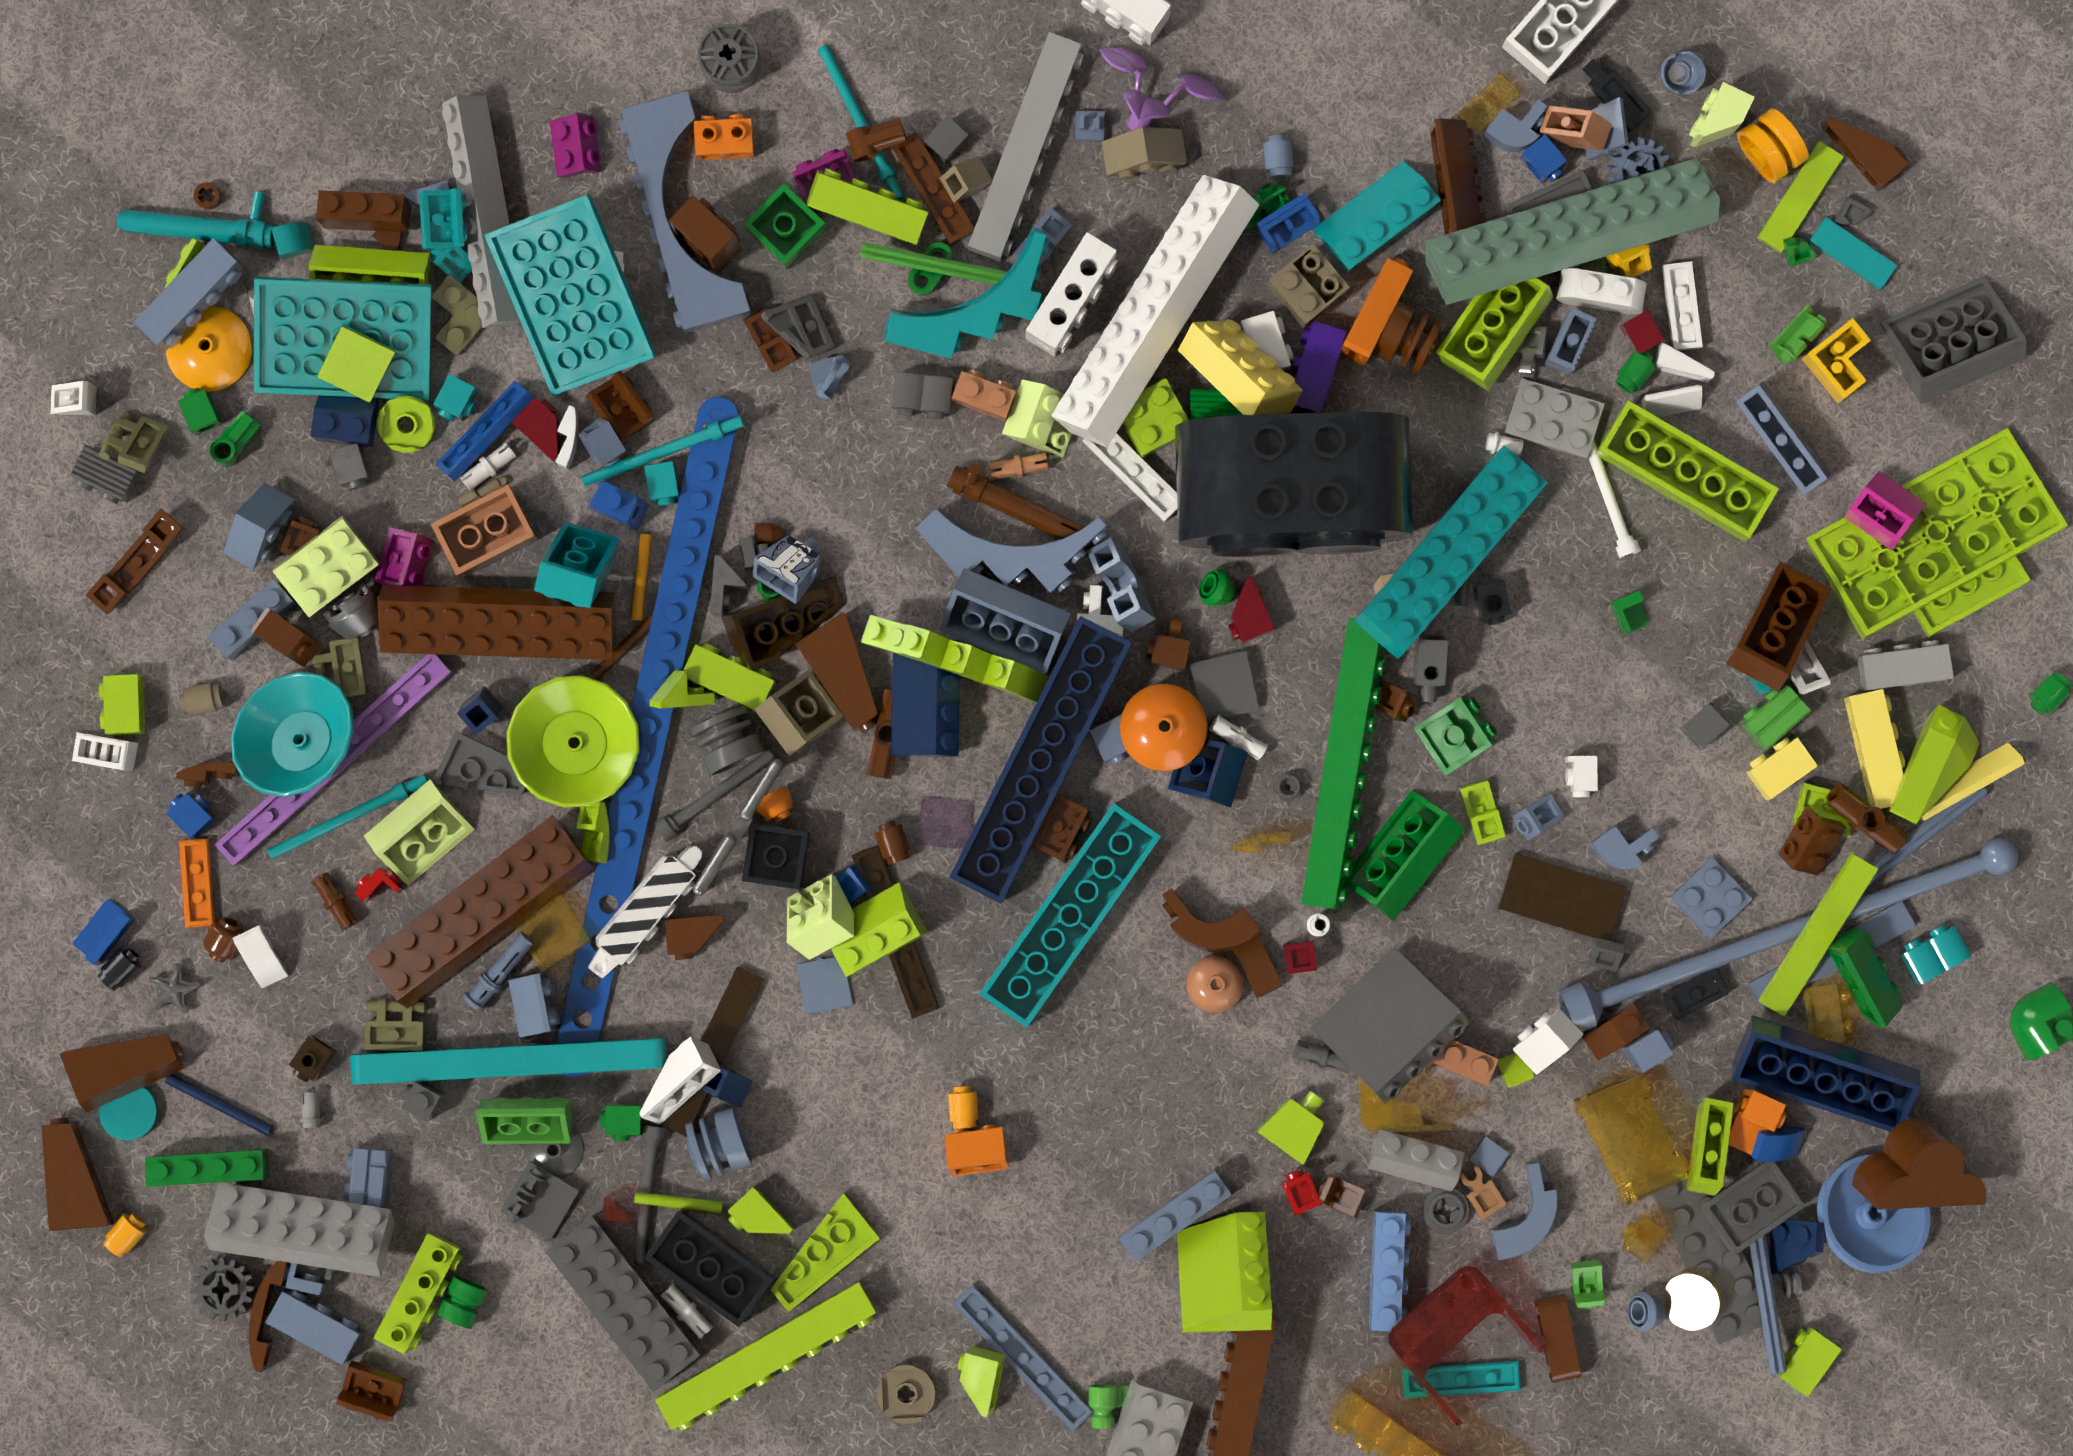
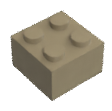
M809 670L771 695L755 709L756 713L789 756L843 717L842 713Z

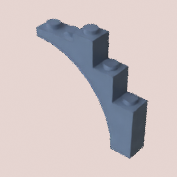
M938 508L915 529L958 577H960L964 568L980 574L985 569L982 566L985 563L1005 586H1009L1012 583L1017 586L1029 575L1026 572L1029 569L1050 593L1056 590L1061 593L1073 582L1070 577L1075 571L1068 563L1071 561L1073 564H1076L1087 554L1084 549L1091 542L1096 545L1106 537L1108 533L1105 529L1110 524L1101 516L1081 531L1062 540L1043 545L1017 546L998 543L978 536L958 524L942 508Z

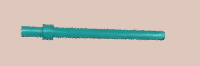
M828 44L818 48V51L857 128L869 126ZM878 152L879 155L873 158L878 168L877 174L881 182H885L888 189L896 193L895 198L900 200L905 195L895 178L897 173L893 165L888 164L883 152Z
M740 415L722 423L716 421L708 424L706 429L582 475L583 484L588 486L704 441L721 439L725 437L726 433L744 427L745 422Z
M422 774L406 783L401 781L391 786V790L268 848V854L271 859L277 858L395 800L400 802L410 797L409 794L422 787L428 779L425 774Z

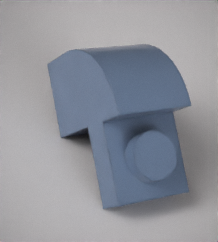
M1538 99L1522 122L1502 108L1485 131L1483 137L1504 151H1524L1538 140L1540 135L1534 132L1532 128L1537 131L1542 125L1545 118L1543 113L1547 105Z
M1614 826L1590 842L1589 845L1598 858L1608 867L1617 870H1628L1643 864L1636 854L1640 853L1644 856L1656 847L1654 841L1660 837L1651 828L1628 844L1617 827Z

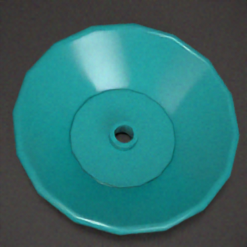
M298 671L275 677L256 690L239 711L231 735L232 761L243 781L262 794L288 797L308 792L331 777L346 757L354 733L352 706L342 688L321 674ZM302 738H304L303 742L301 744H298L299 741Z

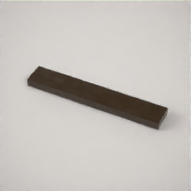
M879 846L852 855L855 866L871 887L866 893L868 900L894 885ZM915 941L890 954L889 958L912 1019L940 1009Z
M740 967L736 968L701 1039L702 1042L709 1044L720 1066H722L764 980ZM699 1089L663 1121L661 1125L687 1137L685 1124L695 1121L708 1093Z

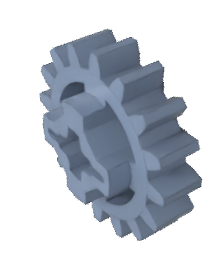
M1636 136L1635 142L1628 139L1629 144L1617 149V155L1609 156L1614 162L1613 165L1606 166L1608 171L1613 172L1608 177V181L1616 183L1669 167L1663 163L1669 156L1661 153L1663 146L1658 143L1654 144L1655 141L1647 137L1644 141V138ZM1637 165L1641 166L1640 170H1635Z

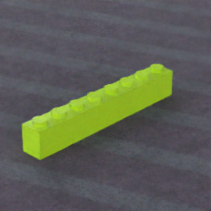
M859 1280L661 1394L655 1399V1402L671 1430L679 1427L683 1431L696 1423L694 1418L703 1412L707 1417L722 1408L720 1403L729 1397L733 1402L746 1395L747 1391L745 1388L755 1383L757 1387H760L773 1379L771 1373L781 1368L784 1373L798 1364L796 1359L802 1355L807 1354L808 1358L819 1353L823 1350L821 1344L832 1339L833 1343H836L849 1335L847 1330L857 1324L860 1329L874 1321L872 1315L877 1312V1309Z

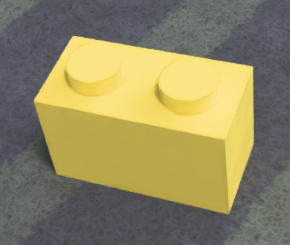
M1788 737L1784 738L1773 746L1775 749L1774 753L1767 758L1763 753L1749 763L1752 768L1746 773L1765 800L1774 798L1818 766L1798 737L1791 741Z

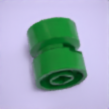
M453 1276L448 1287L450 1298L443 1299L437 1315L453 1324L472 1329L478 1316L475 1307L482 1305L489 1290L465 1278Z

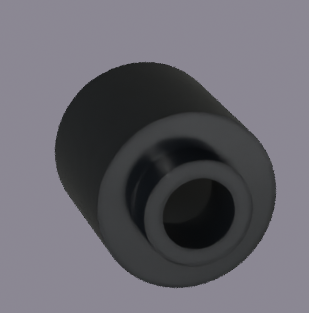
M129 947L126 950L119 948L100 968L101 972L98 974V978L109 989L116 991L118 987L122 988L142 967L139 963L141 957Z

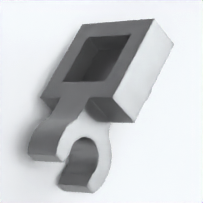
M1533 326L1515 352L1516 356H1522L1519 372L1522 373L1523 378L1534 379L1536 357L1545 358L1549 334L1547 327Z

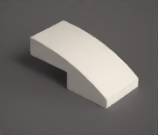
M570 405L557 430L560 435L566 437V440L556 463L567 470L570 469L576 452L577 433L579 432L578 412Z
M260 925L233 937L237 949L261 988L288 976L285 966L274 952L271 941Z

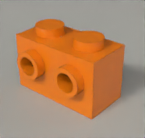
M735 114L730 115L729 119L718 120L717 116L700 117V121H694L695 156L697 161L755 158L753 122L751 118H746V115Z
M986 1125L976 1131L957 1129L952 1131V1134L944 1135L947 1166L952 1177L1009 1169L1007 1141L1002 1127Z

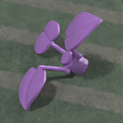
M1113 47L1102 48L1098 52L1101 53L1102 57L1112 67L1124 72H1133L1136 77L1135 90H1126L1124 93L1125 101L1131 111L1127 126L1131 130L1150 127L1153 119L1167 117L1169 114L1167 105L1181 90H1187L1191 95L1202 99L1223 101L1227 99L1221 90L1209 80L1194 74H1184L1180 79L1182 83L1162 103L1140 92L1141 71H1147L1148 68L1146 62L1140 56L1131 51Z

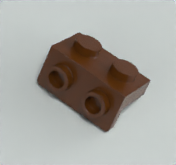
M622 371L616 372L609 381L591 390L586 395V398L598 415L610 423L621 442L645 428L653 418L650 406L640 398L635 391L633 382L628 377H625Z
M1805 807L1779 851V856L1793 870L1819 876L1847 827L1841 821L1821 817L1812 808Z
M351 1360L336 1404L350 1411H358L373 1416L377 1420L391 1422L399 1409L407 1379Z

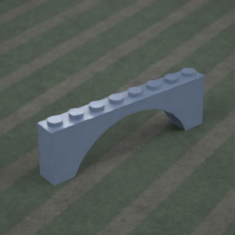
M688 91L621 109L623 118L618 119L622 135H628L631 145L627 146L626 150L630 163L636 162L639 173L634 174L638 191L644 190L646 200L641 203L645 217L652 218L654 228L649 229L653 245L659 244L662 255L657 256L661 273L667 272L670 283H666L665 288L669 301L674 299L677 310L672 312L677 328L682 327L686 334L751 315L743 284L718 277L698 265L682 249L674 237L668 222L664 195L669 164L678 145L694 127V121H697Z

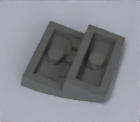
M1246 649L1189 662L1197 699L1205 712L1207 722L1213 721L1218 715L1226 718L1259 710Z

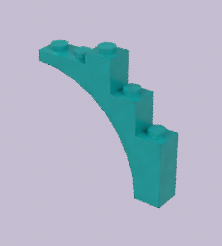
M1032 227L1025 247L1012 268L994 286L978 297L958 306L938 311L910 312L890 308L883 333L884 341L952 359L953 352H958L960 349L962 335H959V331L993 340L994 333H999L1002 327L1003 316H1000V312L1032 320L1044 302L1039 288L1032 287L1033 283H1038L1041 267L1038 266L1040 256L1046 255L1049 245V239H1046L1044 230Z

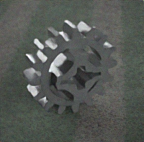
M221 1257L218 1265L214 1259L209 1260V1269L205 1266H200L198 1269L202 1275L192 1278L194 1282L198 1283L197 1287L190 1289V1292L197 1293L198 1295L192 1302L193 1304H202L199 1310L201 1314L210 1311L209 1319L211 1320L215 1319L218 1314L221 1321H226L228 1314H230L232 1319L239 1317L237 1310L246 1312L248 1308L245 1302H253L255 1299L249 1295L250 1291L256 1289V1286L249 1285V1280L254 1275L249 1274L246 1276L244 1272L248 1266L245 1264L238 1268V1259L236 1258L227 1264L226 1257ZM216 1271L215 1279L211 1283L205 1284L208 1277ZM231 1272L239 1278L241 1283H237L231 1277ZM222 1283L225 1287H229V1292L225 1293L224 1296L221 1291H217V1286L222 1285ZM241 1294L238 1302L230 1308L231 1299L235 1295ZM206 1296H210L215 1301V1306L209 1302Z

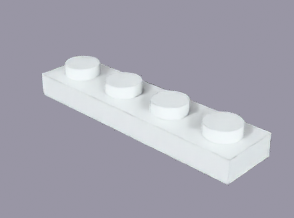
M1117 433L1108 447L1085 438L1082 440L1163 522L1178 509L1177 493Z

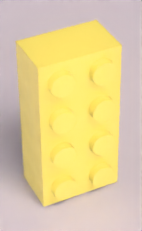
M1233 320L1193 322L1178 349L1243 415L1290 414L1303 392V389L1295 383V379L1290 374L1285 373L1277 365L1274 358L1266 355L1258 347L1259 344L1254 339L1249 338L1241 330L1240 325Z

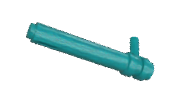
M254 192L250 219L239 218L238 221L125 209L124 212L119 211L117 216V227L122 229L123 232L186 239L194 238L211 241L214 238L218 242L236 244L237 247L248 248L249 245H252L255 249L263 250L266 247L272 248L275 242L271 230L275 226L268 224V221H261L265 194L262 192Z

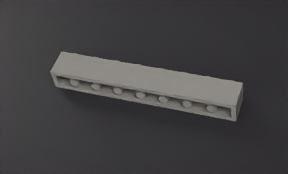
M1051 32L1048 33L968 244V251L1001 262L1003 255L1009 256L1014 243L1010 236L1013 229L1019 230L1024 214L1020 213L1023 202L1029 203L1034 191V187L1030 186L1033 176L1039 177L1044 164V160L1040 159L1043 149L1049 150L1054 138V134L1050 133L1054 122L1059 124L1064 111V107L1060 106L1063 96L1069 97L1074 85V80L1070 79L1074 69L1079 70L1085 55L1080 53L1081 43Z
M456 95L442 103V116L447 128V144L452 156L453 175L456 178L457 188L461 189V195H464L466 201V208L462 212L463 224H466L468 232V259L471 262L473 287L476 290L478 300V315L481 318L482 328L510 327L521 322L484 236L491 231L509 225L486 95Z

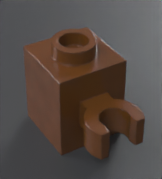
M1171 617L1168 636L1156 634L1155 641L1149 640L1146 657L1152 658L1150 665L1185 671L1191 641L1179 639L1183 619Z

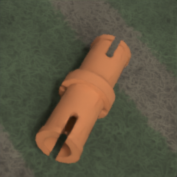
M1046 453L1021 458L1019 455H1015L1014 459L988 462L990 470L1002 469L1001 471L991 472V480L1016 475L1017 478H1021L1023 474L1048 471L1047 463L1035 464V462L1046 461Z

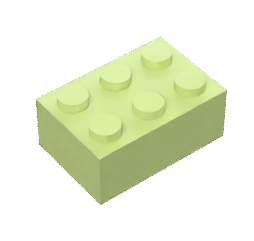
M342 515L273 568V573L307 616L310 617L378 566L379 561Z

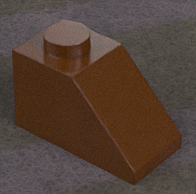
M268 607L250 629L252 633L302 667L307 665L322 645L303 628Z
M725 915L665 920L667 954L675 955V960L693 959L692 953L700 952L725 922Z
M1628 1004L1588 1031L1582 1038L1596 1059L1600 1060L1627 1045L1649 1030L1650 1027L1636 1006Z

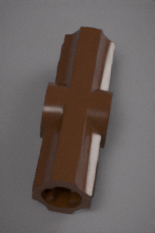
M884 689L866 775L891 780L896 755H891V742L882 741L880 739V732L885 727H892V690Z
M1839 783L1826 796V805L1846 819L1852 829L1861 831L1888 853L1894 854L1906 842L1907 833L1885 817L1880 808L1871 806L1844 784ZM1866 813H1867V814H1868V821H1867V823L1865 824V822H1864V817H1865V815H1866Z

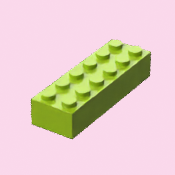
M1629 400L1621 408L1595 453L1603 460L1743 542L1751 538L1779 488Z

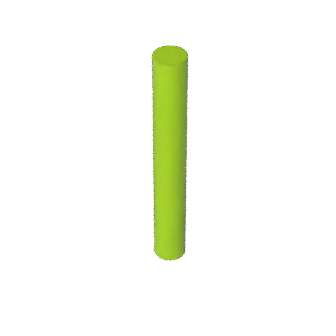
M635 1192L634 1203L712 1213H721L723 1205L719 1201Z

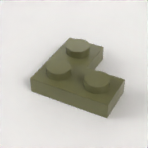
M448 274L433 291L431 298L452 315L434 335V338L457 356L482 327V322L478 315L477 297Z

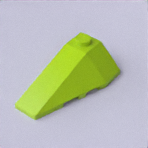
M1938 705L1926 718L1890 812L1916 824L1971 766L1980 742L1965 717Z

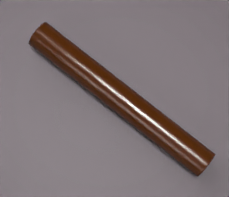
M653 612L615 648L613 660H602L590 672L597 680L609 671L649 632Z

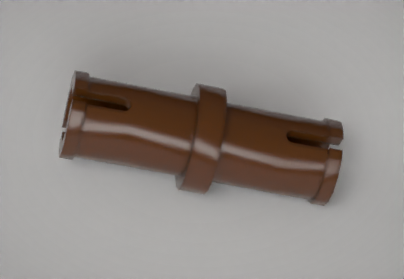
M328 872L323 873V877L319 875L311 883L324 900V908L330 910L341 927L340 929L342 931L347 930V926L349 928L352 927L358 920L344 901L346 899L345 895L339 893Z

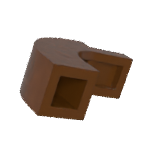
M1172 888L1162 894L1166 901L1162 904L1163 908L1171 919L1176 916L1178 917L1176 921L1170 924L1171 929L1181 940L1194 948L1214 953L1230 952L1247 946L1262 935L1261 930L1244 907L1224 921L1207 923L1195 918Z

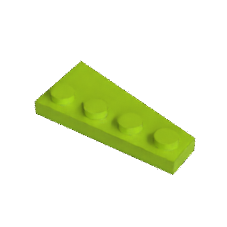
M845 1193L837 1200L770 1289L788 1312L880 1239Z

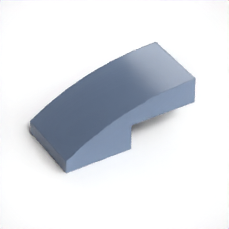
M1052 208L1034 226V228L1044 230L1046 239H1049L1046 255L1040 256L1039 267L1046 261L1073 226ZM1029 235L1013 252L1012 257L1016 260L1024 249Z

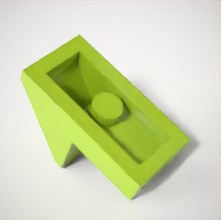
M675 670L649 702L650 707L655 708L715 705L714 693L705 692L702 686L687 687L686 671Z

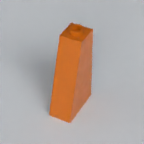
M1394 257L1393 260L1387 258L1340 350L1341 355L1365 366L1413 270L1409 269L1410 265L1397 257Z

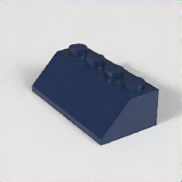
M893 653L891 755L936 758L958 757L960 675Z

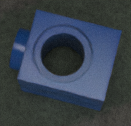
M1546 134L1527 148L1520 156L1541 184L1547 179L1552 183L1565 172L1562 167L1566 164L1567 160Z

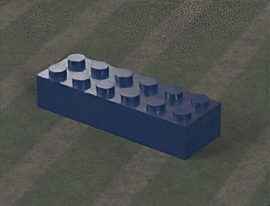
M1753 1015L1732 1062V1080L1889 1132L1896 1125L1907 1120L1921 1088L1920 1070Z

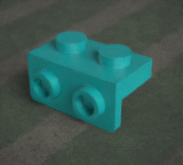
M461 189L419 191L423 249H456L463 247L464 241L467 240L468 232L466 224H463L462 212L465 211L466 201L464 195H461Z

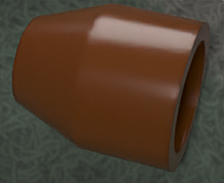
M771 522L755 523L756 545L765 543L772 545L782 540V526Z

